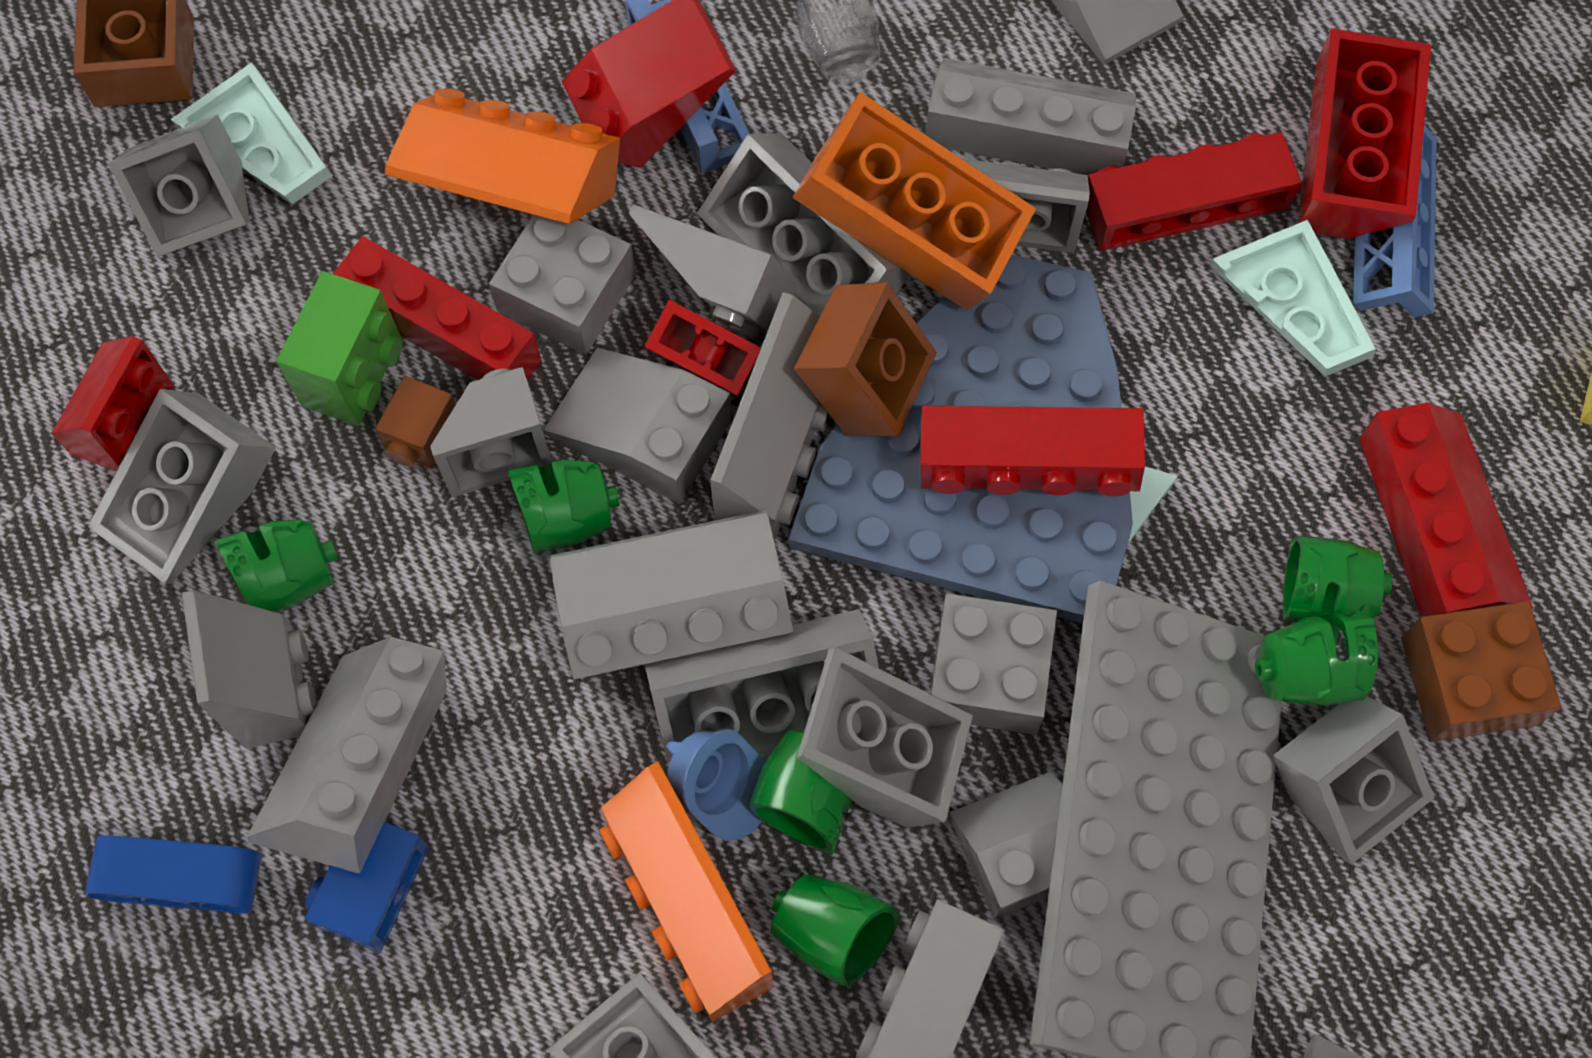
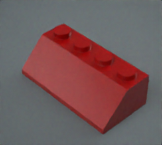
M1330 29L1315 67L1298 223L1308 220L1315 234L1349 239L1414 221L1417 211L1431 44Z
M1429 402L1376 412L1359 437L1420 617L1526 601L1530 602L1531 609H1533L1462 414Z

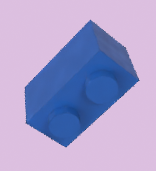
M384 822L360 874L329 866L325 877L319 876L314 881L305 901V908L308 910L305 920L322 931L381 954L429 850V846L419 835Z

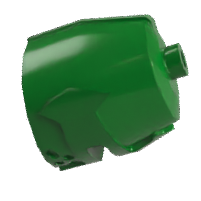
M560 459L550 461L551 464L543 467L534 464L508 469L512 486L523 513L533 554L572 547L610 529L611 508L620 506L619 496L615 485L607 487L605 477L598 464L589 461Z
M270 521L259 525L260 529L254 532L244 530L215 540L230 573L248 605L280 613L300 605L331 586L334 581L329 563L338 560L332 541L328 540L321 543L317 531L309 521Z
M1295 536L1290 542L1286 562L1282 602L1283 620L1298 622L1304 617L1350 612L1370 615L1372 618L1377 617L1382 606L1383 595L1391 593L1393 581L1391 573H1384V563L1380 551L1339 539Z
M1356 612L1310 616L1265 635L1261 643L1260 659L1255 661V673L1257 679L1261 682L1263 681L1262 687L1266 695L1275 701L1310 705H1331L1364 700L1372 689L1378 667L1379 652L1374 619L1370 615L1367 616ZM1340 631H1342L1345 639L1346 661L1340 660L1336 655V642Z
M798 729L787 731L762 767L749 802L750 810L761 821L788 838L819 852L832 855L844 824L842 812H848L852 800L797 758L804 732Z
M803 875L794 882L788 892L782 890L774 899L772 911L776 915L771 920L770 933L805 966L842 986L850 987L867 973L884 952L900 923L901 915L892 905L853 884Z

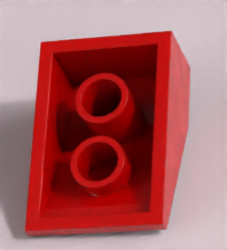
M672 0L591 48L561 82L582 123L597 125L602 128L603 134L620 138L618 163L642 168L737 70L700 1Z

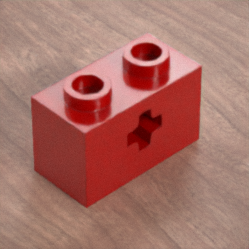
M668 300L644 346L662 358L740 399L743 397L761 347L671 300Z

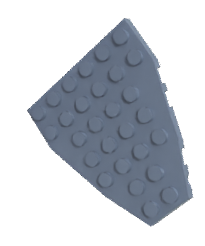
M1011 255L989 296L967 311L944 296L917 322V325L937 353L898 436H846L838 424L835 426L819 448L788 541L791 549L989 600L1057 610L1056 617L1083 624L1088 585L1101 580L1117 586L1133 525L1130 493L1113 497L1102 495L1098 491H1074L1068 495L1055 496L1043 492V490H1019L1013 494L998 495L989 492L987 489H964L955 494H943L934 491L932 488H921L922 406L1122 408L1118 369L1092 272Z

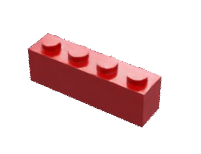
M1278 132L1264 136L1256 133L1245 136L1233 143L1219 146L1205 144L1183 154L1169 157L1166 155H1156L1142 163L1124 167L1116 165L1103 167L1095 173L1088 175L1090 193L1086 215L1099 252L1290 209L1302 181L1283 133Z
M364 236L360 238L333 273L334 275L381 290L401 337L476 380L482 379L487 373L497 369L514 370L523 367L528 381L542 362L533 332Z
M922 406L921 488H932L934 491L943 494H955L964 489H987L989 492L998 495L1013 494L1019 490H1043V492L1055 496L1068 495L1074 491H1098L1102 495L1113 497L1123 496L1130 492H1140L1145 470L1144 408Z

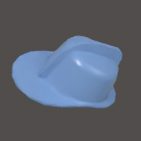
M723 729L716 732H696L686 737L681 743L668 742L666 749L670 752L672 758L667 778L679 801L687 808L690 814L709 832L725 841L740 840L753 833L762 821L750 810L749 802L765 760L740 734L732 729Z

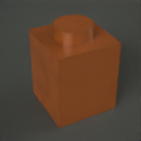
M404 375L375 428L385 448L386 455L405 466L413 467L416 462L433 469L436 461L430 446L456 406L453 395Z

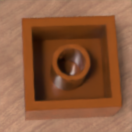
M77 0L73 73L94 107L193 99L194 16L186 0Z
M888 282L836 285L794 370L846 436H898L937 352Z
M1529 601L1420 617L1401 637L1430 742L1538 726L1562 708Z

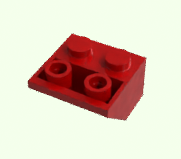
M130 336L104 342L101 344L51 434L70 455L117 472L159 390H173L175 385L142 339Z

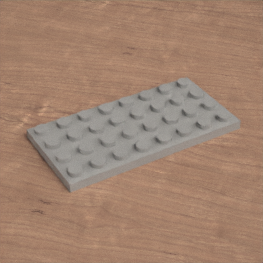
M1101 580L1088 585L1030 1045L1082 1058H1251L1276 770L1273 755L1277 753L1281 701H1275L1266 695L1262 687L1263 681H1259L1255 673V661L1260 659V648L1265 637L1264 635Z

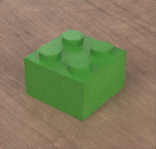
M322 271L276 363L303 408L359 427L366 411L370 412L375 408L381 393L380 382L388 366L393 367L397 363L402 351L403 341L381 290Z

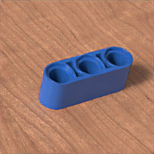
M101 835L96 837L84 895L97 900L226 913H251L262 853L234 846Z

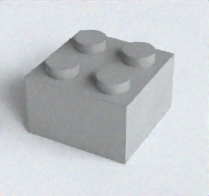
M533 215L489 282L497 312L587 355L636 275L632 245L578 219L571 224Z
M946 593L941 613L930 694L973 715L971 725L1036 735L1045 713L1057 610Z

